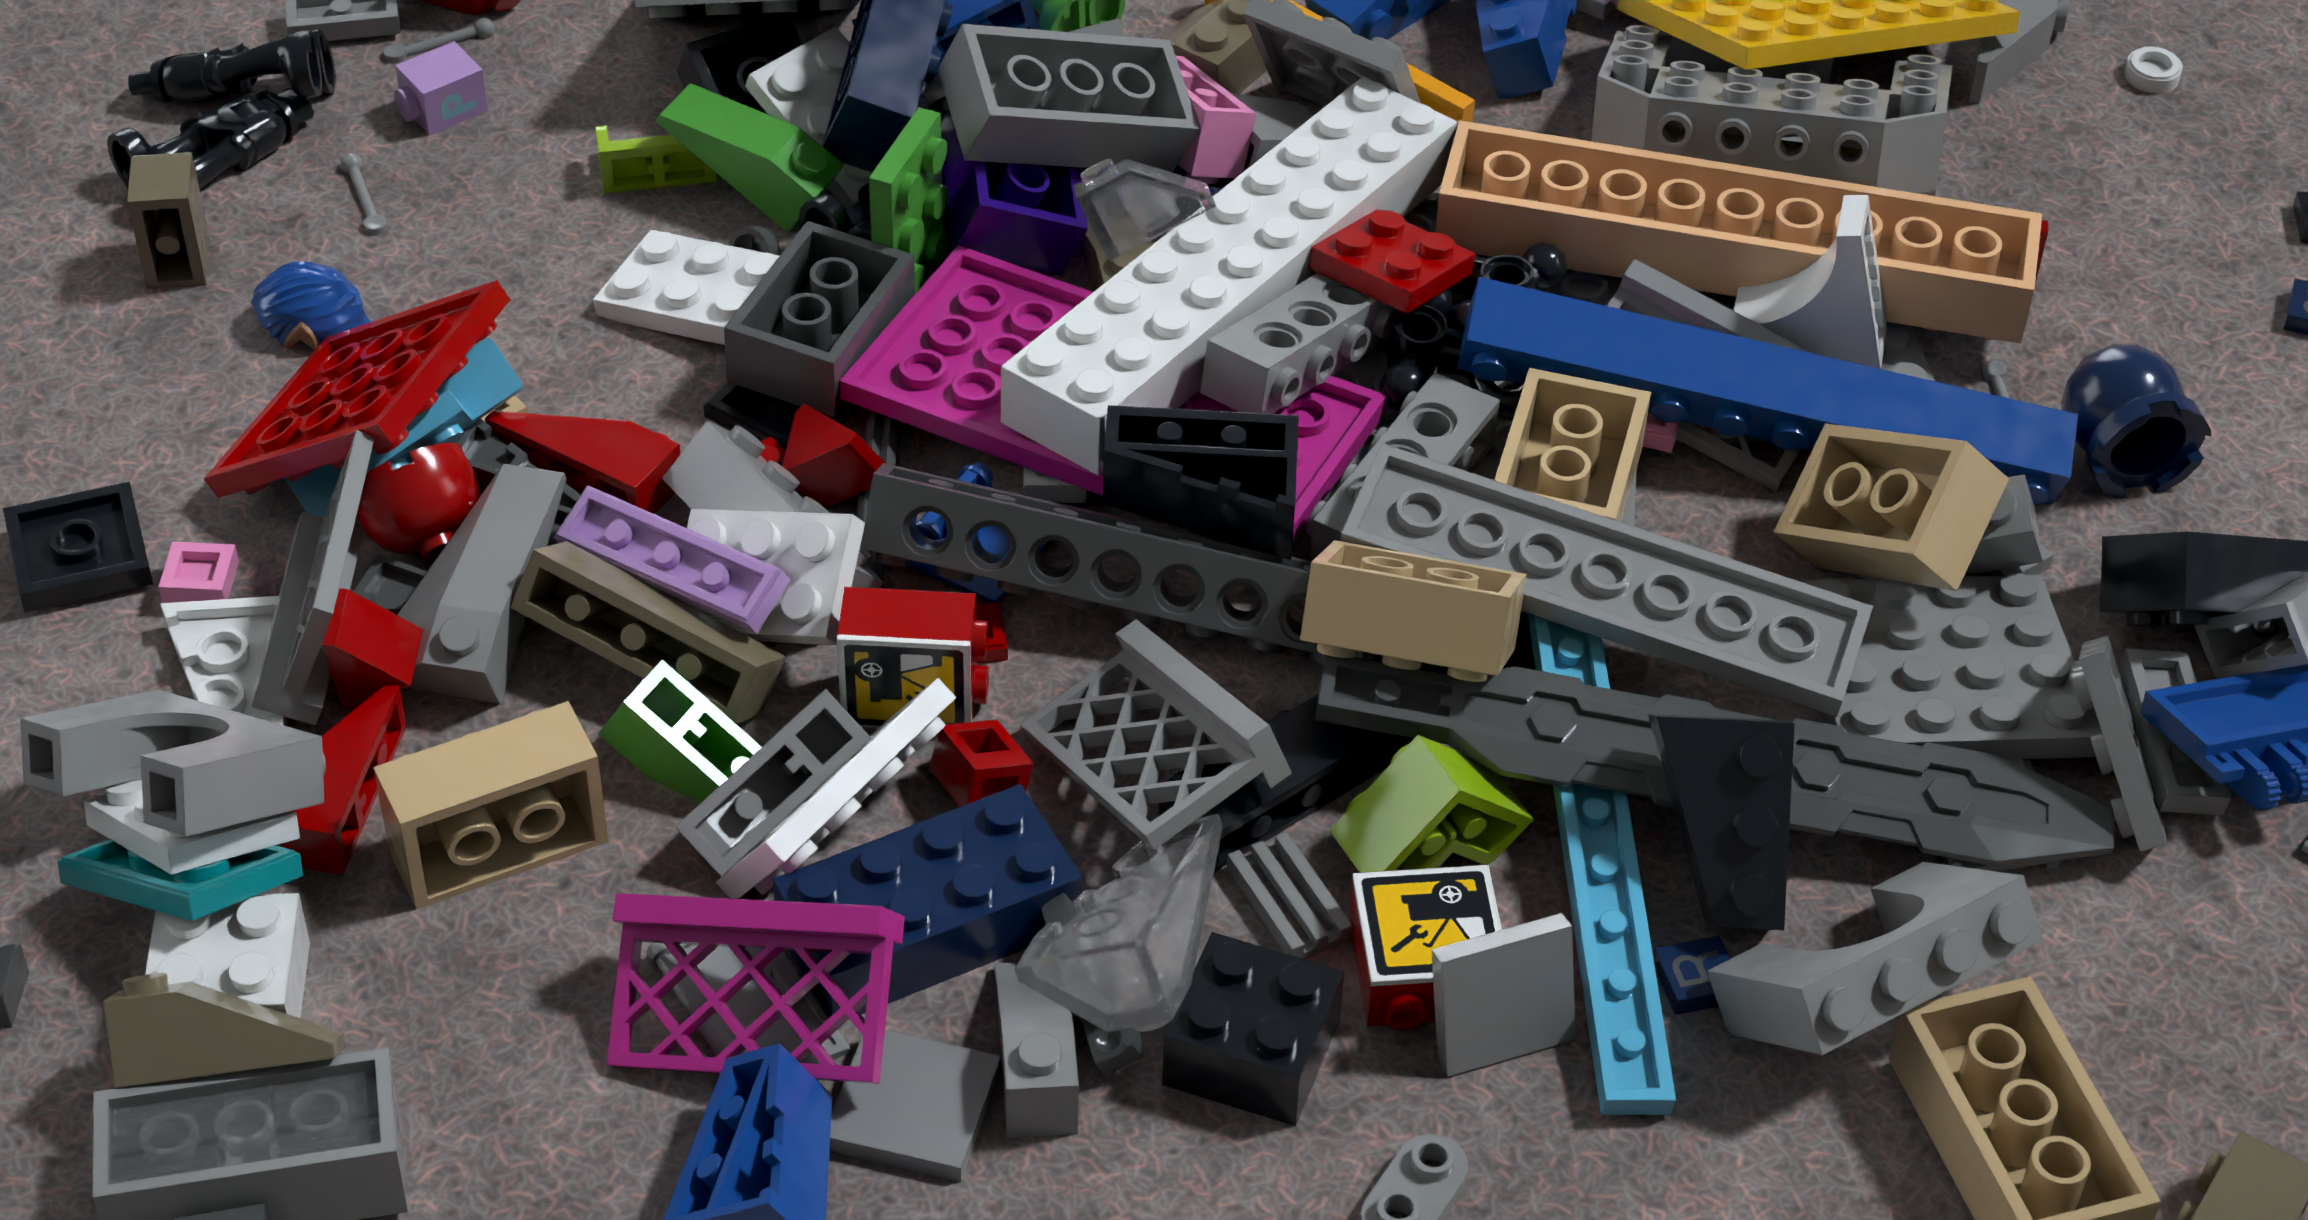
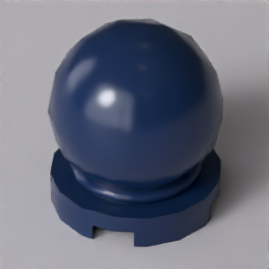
M2112 344L2084 356L2067 380L2061 401L2062 411L2078 414L2075 442L2086 452V463L2103 492L2119 499L2127 498L2126 488L2151 485L2155 493L2165 492L2184 481L2202 463L2204 457L2199 449L2205 440V436H2211V429L2195 402L2185 397L2181 381L2174 368L2160 354L2139 345Z

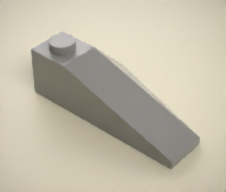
M509 464L501 466L398 613V616L423 629L411 686L405 689L501 704L526 621V616L511 609L510 606L533 550L548 545L567 479L563 472Z

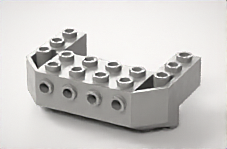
M1643 25L1629 26L1626 28V32H1616L1597 77L1591 141L1935 196L1952 66L1941 65V59L1929 55H1910L1907 57V61L1896 60L1891 90L1878 89L1879 85L1877 83L1863 79H1849L1844 81L1843 85L1820 83L1819 77L1806 73L1787 74L1785 79L1762 77L1763 73L1758 69L1745 70L1740 67L1730 68L1728 73L1705 71L1703 64L1692 61H1675L1669 67L1672 36L1659 35L1660 31L1657 28ZM1678 121L1684 125L1685 130L1666 128V123ZM1729 127H1736L1743 132L1744 136L1723 134V131ZM1793 133L1800 136L1803 142L1781 140V138L1786 134ZM1855 140L1862 146V149L1840 147V145L1844 141Z

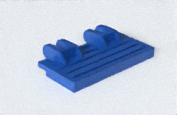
M2308 664L2145 691L2140 714L2219 784L2225 783L2246 803H2251L2252 808L2256 807L2257 810L2275 808L2274 806L2279 805L2280 797H2285V801H2289L2290 804L2308 802Z

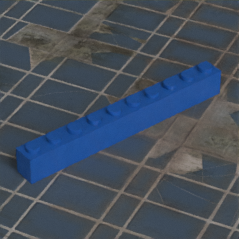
M1479 277L1469 304L1457 369L1472 372L1483 380H1507L1524 384L1529 368L1648 391L1651 392L1648 413L1653 414V416L1662 421H1686L1712 427L1716 432L1727 436H1752L1772 441L1776 446L1788 450L1803 448L1813 450L1825 424L1963 440L1972 445L2007 477L2025 474L2034 505L2042 503L2053 504L2071 478L2078 414L1482 277Z

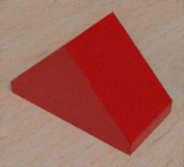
M803 404L795 413L782 467L799 481L800 484L796 489L804 497L807 496L815 500L825 509L871 489L874 473L885 462L857 433L810 406Z
M339 588L334 612L324 636L322 647L341 708L356 709L386 683L399 685L400 690L411 686L423 629L349 589Z

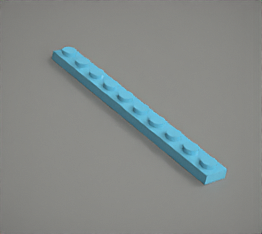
M1528 613L1536 670L1580 678L1585 685L1610 689L1602 638ZM1574 783L1567 788L1553 785L1601 1115H1671L1676 1102L1627 793Z

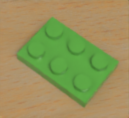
M921 107L916 110L869 177L872 241L914 254L915 294L923 286L925 273L932 262L939 264L943 260L949 244V232L943 229V212L947 204L948 187L942 184V166L947 154V142L945 139H941V113Z

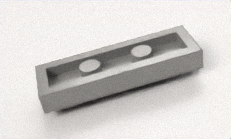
M2125 649L2118 667L2159 812L2223 815L2231 800L2228 786L2225 783L2219 784L2140 714L2145 691L2196 683L2188 652Z

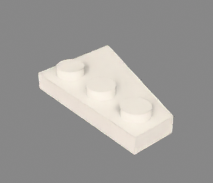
M279 596L160 603L165 624L195 700L288 727V717L251 707Z

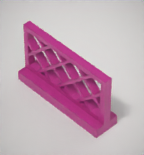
M616 893L613 921L622 924L607 1065L633 1069L720 1074L726 1058L737 1056L745 1049L748 1052L760 1049L755 1040L783 1015L803 1040L790 1054L816 1080L880 1084L893 944L902 945L905 916L882 906ZM642 942L664 943L678 961V964L652 988L639 973ZM680 944L698 946L687 954ZM718 946H725L733 951L744 967L716 992L697 965ZM745 948H763V950L753 958ZM783 950H795L810 968V971L782 995L762 969ZM811 951L830 953L819 962ZM850 953L871 954L869 982L851 999H848L829 975V972ZM686 975H689L707 1001L680 1025L660 999ZM754 978L774 1004L745 1029L726 1002ZM820 981L841 1008L812 1033L792 1006ZM638 990L642 997L636 1001V993ZM866 1004V1014L864 1019V1017L860 1014L859 1010ZM652 1008L671 1034L650 1053L630 1052L633 1024ZM717 1011L737 1038L715 1058L704 1057L689 1036ZM849 1019L863 1035L860 1067L837 1065L821 1045ZM680 1045L688 1056L669 1054ZM813 1053L821 1064L801 1062Z

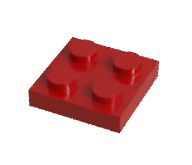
M1376 209L1312 246L1308 268L1404 313H1409L1471 275L1476 253L1455 244L1454 240L1445 234L1428 232L1405 222V219L1396 212Z

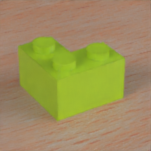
M1417 735L1410 744L1396 752L1390 765L1372 785L1349 803L1345 814L1329 831L1360 873L1439 868L1452 853L1488 865L1493 863L1534 819L1499 774L1459 751Z

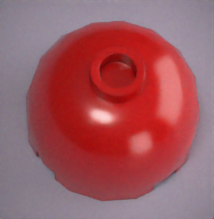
M439 443L421 447L409 452L413 460L412 463L393 470L390 461H387L366 473L356 521L368 538L384 550L400 555L420 552L425 560L433 559L440 555L478 501L479 487L474 470L461 446L457 443Z

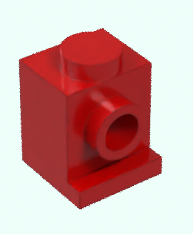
M996 719L945 725L937 733L929 770L959 808L1019 784L1027 791L1034 763Z

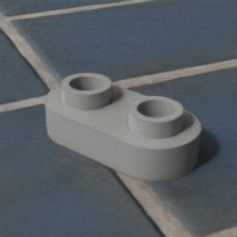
M1435 1134L1419 1135L1405 1142L1365 1199L1360 1220H1445L1463 1193L1466 1185L1468 1160L1462 1148L1451 1139ZM1433 1160L1440 1163L1441 1166L1429 1167L1422 1162ZM1399 1211L1408 1217L1396 1219L1389 1216L1388 1213Z

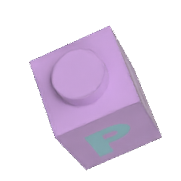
M455 41L395 65L399 87L398 90L394 91L397 108L406 121L415 120L428 135L488 111L483 69Z

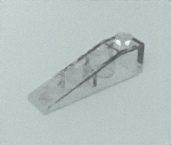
M1127 158L1114 164L1112 159H1106L1092 165L1080 174L1082 182L1073 186L1076 199L1109 261L1216 207L1207 183Z
M1219 814L1198 818L1155 850H1152L1145 842L1140 840L1112 865L1116 875L1115 880L1103 885L1098 890L1086 889L1073 900L1077 914L1063 927L1060 922H1049L1034 936L1014 968L1019 982L1106 1032L1132 1027L1136 1031L1147 1032L1158 1029L1172 1021L1192 983L1223 828Z

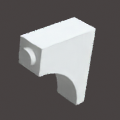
M1868 195L1843 196L1836 238L1829 249L1816 262L1799 273L1779 281L1757 286L1738 287L1734 311L1814 354L1881 369L1887 334V321Z

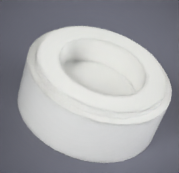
M2151 46L2142 47L2130 53L2124 74L2127 81L2139 90L2149 93H2166L2178 86L2183 65L2175 54L2166 49Z

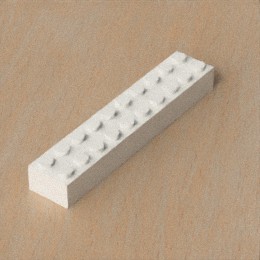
M1361 77L1001 366V423L1098 476L1103 472L1104 442L1108 405L1178 409L1201 388L1208 339L1318 273L1308 268L1312 246L1376 209L1393 211L1404 217L1442 185L1458 121L1433 110L1427 105L1405 97L1381 83Z

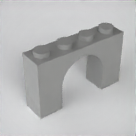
M159 689L20 718L23 781L25 785L63 797L125 782L142 780L144 823L185 837L324 803L323 776L326 770V761L322 751V736Z
M1922 862L1870 888L1885 932L1884 935L1855 945L1821 951H1805L1761 943L1707 970L1726 1029L1733 1036L1824 1055L2043 941L2042 932L2024 875Z

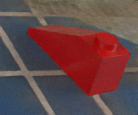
M492 411L485 417V422L491 426L493 435L505 444L509 445L512 442L524 451L528 456L529 462L538 469L563 472L567 478L565 483L580 495L588 485L655 514L675 494L662 477L680 456V444L662 433L653 432L629 420Z
M386 683L322 735V751L326 761V770L323 776L324 803L293 810L292 812H297L300 838L276 845L300 853L303 869L344 874L378 794L373 767L392 761L407 727L399 685Z

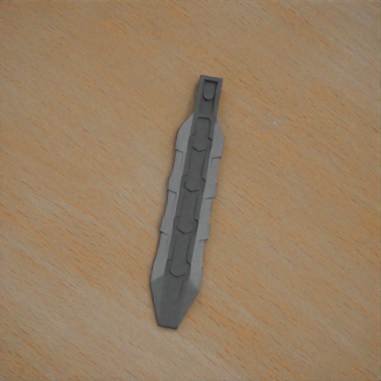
M1328 655L1325 656L1315 715V720L1409 738H1415L1417 735H1420L1437 743L1449 745L1501 776L1566 788L1574 783L1650 797L1654 804L1669 807L1675 806L1668 790L1665 770L1648 714L1759 720L1776 719L1716 709L1707 701L1669 694L1656 698L1585 685L1580 678L1516 666L1503 668L1498 676L1488 674L1486 681L1473 682L1456 679L1448 674L1421 669H1399L1378 661L1356 657L1340 658ZM1795 718L1791 722L1795 723L1789 829L1832 837L1838 832L1916 846L1921 853L1990 866L2110 855L2114 848L2113 808L2002 756L1931 742L1918 746L1847 733L1838 725Z

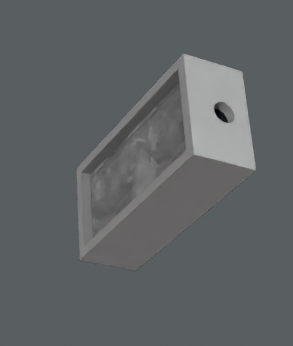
M389 1047L337 1055L334 1059L94 1091L93 1201L98 1220H173V1218L263 1203L268 1220H360L408 1212L400 1107Z

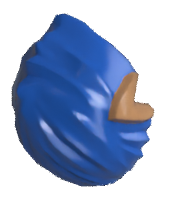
M291 262L282 265L256 286L251 301L253 310L262 328L267 329L272 338H276L285 348H291L298 341H303L315 351L326 337L371 322L364 311L363 302L357 288L344 274L333 267L313 262Z

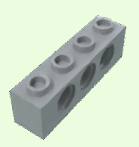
M1316 273L1207 340L1200 393L1238 412L1273 414L1282 407L1290 405L1296 398L1316 385L1324 383L1330 376L1350 363L1358 361L1364 354L1384 341L1390 340L1394 316L1398 309L1320 273Z
M1437 373L1430 377L1419 392H1410L1401 406L1399 416L1389 428L1382 427L1378 430L1371 442L1367 455L1358 465L1352 463L1345 470L1338 490L1328 502L1320 501L1313 509L1306 529L1307 535L1311 536L1310 561H1313L1334 540L1340 541L1343 527L1381 443L1472 473L1495 444L1500 400Z

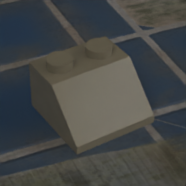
M1215 0L1191 12L1160 38L1171 41L1175 56H1184L1230 93L1241 94L1267 71L1242 14L1249 0Z

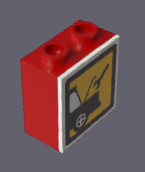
M844 587L837 634L840 704L861 727L879 728L937 678L956 696L938 715L946 725L973 722L974 705L987 704L989 666L977 665V660H986L988 621L976 620V593Z
M1489 865L1353 873L1349 921L1353 925L1352 941L1367 1026L1388 1025L1394 1029L1405 1030L1414 1028L1421 1023L1435 1022L1432 949L1502 930Z

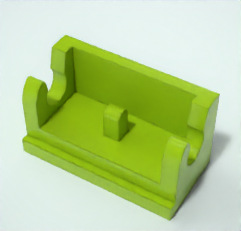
M607 125L595 126L603 193L717 182V173L672 135L609 141Z

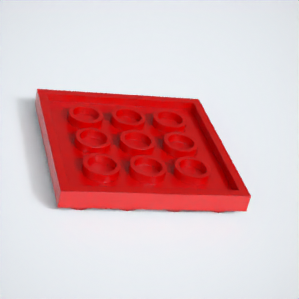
M498 280L326 337L204 477L205 482L217 498L243 490L246 494L250 495L262 490L272 481L285 477L291 482L308 475L315 468L330 464L333 468L342 467L356 430L375 438L372 451L374 450L376 454L381 455L393 450L407 438L409 432L406 427L415 416L429 409L438 400L439 395L436 391L442 383L466 366L468 363L466 354L473 345L488 337L496 329L497 323L495 319L511 299Z

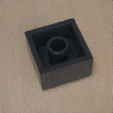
M1211 932L1164 1035L1162 1085L1296 1126L1340 1022L1345 971Z

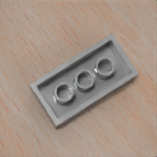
M962 24L938 68L965 161L1173 173L1200 130L1170 40Z

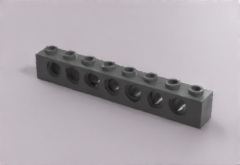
M883 463L873 475L860 548L874 551L873 558L878 562L898 567H909L912 560L935 565L936 574L957 581H972L974 575L999 580L998 588L1018 595L1032 596L1035 595L1036 589L1061 594V603L1078 609L1096 610L1098 603L1123 609V617L1132 621L1137 619L1144 624H1159L1160 618L1185 623L1184 630L1186 632L1204 638L1220 639L1223 632L1248 638V646L1265 652L1283 653L1285 646L1310 652V660L1324 665L1326 655L1317 651V643L1300 640L1302 624L1296 622L1289 613V606L1294 601L1306 598L1312 561L1295 557L1288 560L1230 542ZM926 511L939 514L947 524V537L939 540L925 537L918 529L917 515ZM985 526L1001 528L1009 537L1010 550L1002 554H993L985 550L979 541V529ZM1050 540L1063 542L1072 552L1073 563L1065 568H1054L1048 565L1041 556V544ZM1111 555L1125 556L1133 563L1136 576L1128 582L1113 581L1105 574L1102 560ZM1175 569L1189 571L1197 579L1199 589L1196 593L1187 597L1174 595L1166 587L1164 576ZM1236 584H1248L1259 592L1262 602L1253 610L1241 611L1229 603L1226 592ZM1357 651L1355 657L1362 659L1364 652Z

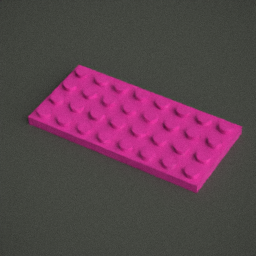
M958 245L840 379V399L1103 496V472L1097 476L1001 423V366L1093 292ZM1330 376L1324 383L1316 385L1296 398L1290 405L1284 406L1273 413L1299 415L1293 543L1308 523L1315 506L1326 498L1385 415L1387 395ZM1200 390L1178 408L1238 412L1201 394Z

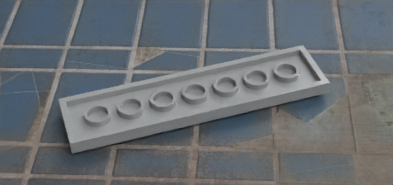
M1383 443L1379 446L1340 536V541L1527 574L1521 608L1523 612L1835 717L1838 716L1873 609L1872 605Z

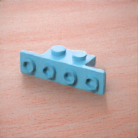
M486 338L469 350L466 354L468 358L466 366L442 383L436 391L439 395L438 400L429 409L415 416L406 427L409 432L407 438L399 446L381 455L376 454L374 450L371 452L367 472L387 461H390L393 470L413 462L410 451L439 443L458 442L463 437V430L523 390V383L492 339ZM328 464L315 468L299 480L291 482L287 477L284 479L307 513L324 518L342 467L333 468Z

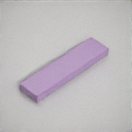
M588 485L553 537L558 543L568 541L676 599L755 634L759 632L791 581L784 571Z

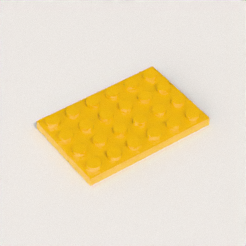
M1618 0L1617 10L1745 70L2017 33L2020 11L1998 3V0Z

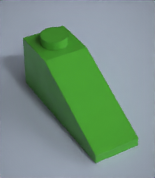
M691 83L655 120L776 224L788 231H791L799 222L801 207L813 197L823 194L844 167L843 163L800 127Z
M661 660L622 702L598 733L648 778L699 803L704 801L762 747L664 660Z

